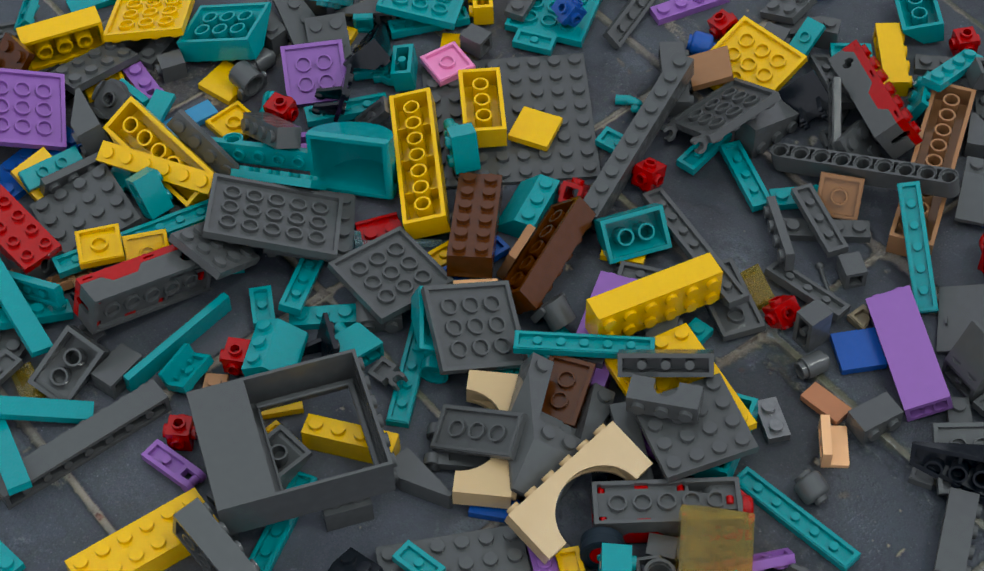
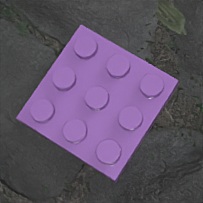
M342 39L280 46L286 95L296 101L297 107L338 101L327 98L323 100L317 99L315 93L317 88L341 86L346 67L343 65L345 59Z

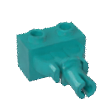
M414 44L394 45L393 53L390 57L391 61L384 68L380 66L375 70L354 68V80L373 79L374 83L394 86L395 92L416 90L418 58Z
M452 118L445 119L443 122L445 129L444 142L446 149H449L450 155H447L449 168L453 167L456 175L480 170L477 133L472 123L458 125Z
M145 167L125 179V188H128L127 191L135 198L144 217L153 220L174 207L171 201L173 197L170 191L164 188L161 182L163 177L157 169Z

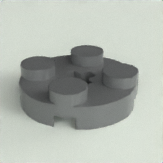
M111 78L107 81H101L95 87L92 94L95 107H92L98 117L110 120L127 99L132 96L126 84ZM110 96L113 97L112 103H110V100H109V97H110Z

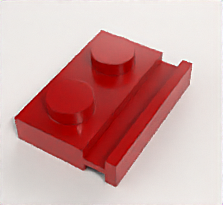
M397 212L355 222V229L357 230L361 245L399 226L402 227Z

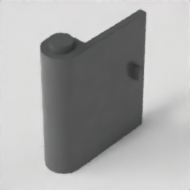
M984 284L939 287L937 354H948L972 320L975 319L981 326H984Z

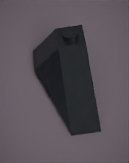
M384 21L369 31L360 41V44L354 48V55L350 54L343 63L345 67H347V64H352L351 68L375 70L379 66L384 68L391 61L390 57L393 52Z
M912 442L909 465L934 478L939 477L951 483L953 488H960L980 494L979 501L984 502V445Z

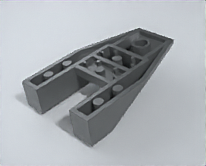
M535 352L520 367L508 410L522 412L528 416L515 460H508L510 489L521 496H524L534 485L536 488L542 485L544 482L541 479L551 470L556 472L561 467L559 463L568 454L573 457L578 452L576 448L585 439L590 441L595 437L593 432L603 423L606 424L610 415L609 404H613L615 392L594 383L589 388L576 428L542 412L554 362ZM577 478L570 481L561 490L557 499L556 507L563 499V497L566 495V493L571 488V486Z

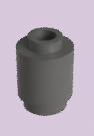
M265 47L261 50L257 59L247 61L259 72H265L276 65L275 60L277 58L273 50Z
M816 350L799 358L794 363V370L801 380H809L828 371L830 359L825 352Z

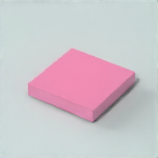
M455 41L419 57L420 63L440 87L457 80L458 70L476 69L475 64Z

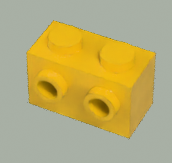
M467 0L468 3H472V5H468L469 17H473L475 25L494 24L493 0Z

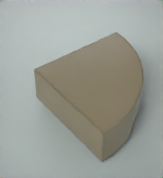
M863 304L848 314L846 320L857 330L866 329L870 322L869 310Z

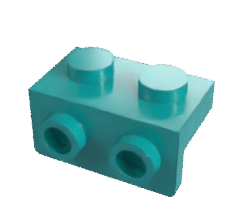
M184 343L158 373V376L169 391L186 394V392L194 388L195 384L208 371L214 360L211 355L194 352L189 343Z

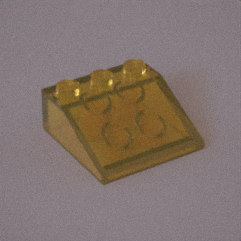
M682 504L679 509L676 571H752L755 514L708 506Z

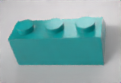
M894 0L903 34L923 44L944 41V21L937 0Z
M539 174L521 181L500 216L498 231L519 238L527 225L531 224L537 228L550 206L558 202L560 180Z
M653 203L593 220L598 242L609 264L672 248L663 204Z
M279 318L257 321L241 368L244 376L300 363L309 337L308 332Z

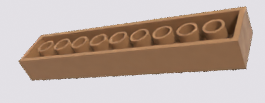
M951 84L941 92L931 91L929 106L926 108L921 132H919L923 141L915 146L911 162L952 169L956 168L977 90ZM922 194L930 255H932L947 198ZM898 203L885 252L907 257L900 205Z

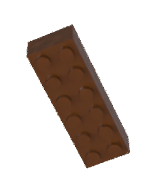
M471 172L459 173L447 249V276L492 279L503 195V175L492 173L476 174Z
M580 196L550 206L502 280H509L518 315L531 310L535 311L541 307L543 298L553 288V282L563 272L562 268L573 256L572 252L581 243L585 231L591 227L596 213Z

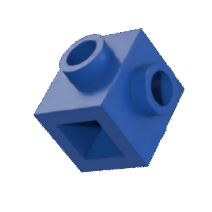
M556 0L550 7L558 16L556 19L562 25H570L574 28L587 14L581 0Z

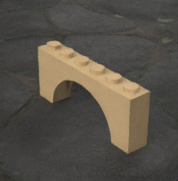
M469 370L466 402L478 404L486 409L508 411L518 374ZM491 458L479 467L455 471L452 490L453 504L508 509L511 506L512 500L516 501L517 493L510 489L508 460Z
M613 421L607 426L604 423L593 432L595 437L592 440L588 441L585 439L576 448L578 452L573 457L568 454L559 463L561 467L556 472L551 470L541 479L544 482L538 488L535 485L524 494L526 499L521 504L516 501L506 511L508 516L504 522L544 565L567 543L558 530L555 509L561 490L570 481L592 472H606L617 475L624 480H637L653 464Z

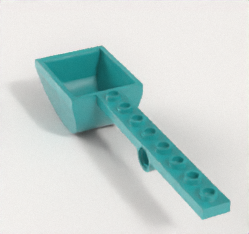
M352 121L322 124L311 128L305 134L307 148L275 149L265 143L244 141L243 135L237 132L228 133L222 138L212 137L236 162L310 171V175L319 176L320 181L327 182L326 191L382 199H393L397 193L398 180L393 132L381 125Z

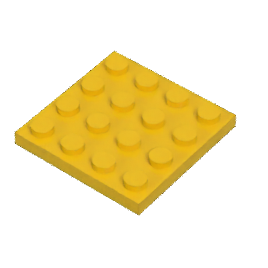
M116 0L102 35L104 42L119 43L126 40L139 41L141 39H159L170 36L176 38L184 35L195 0Z
M745 15L710 49L728 46L734 78L775 91H779L808 61L805 54ZM726 83L715 85L710 88L715 91L716 89L720 88Z

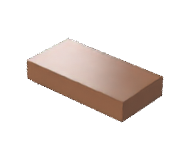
M816 381L800 395V400L819 415H830V422L833 425H839L847 417L848 411L852 409Z

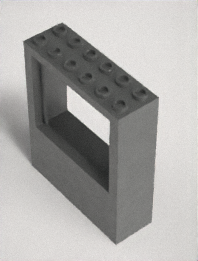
M355 348L186 392L218 518L228 528L229 536L396 490L395 480H399L396 470L395 454L390 452L389 436L387 432L384 433L382 428L384 427L382 415L377 413V401L375 395L371 394V383L368 375L365 376L362 356L357 357ZM349 388L374 466L283 490L261 411Z

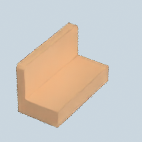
M820 414L818 424L820 468H849L847 427L831 425L830 415Z

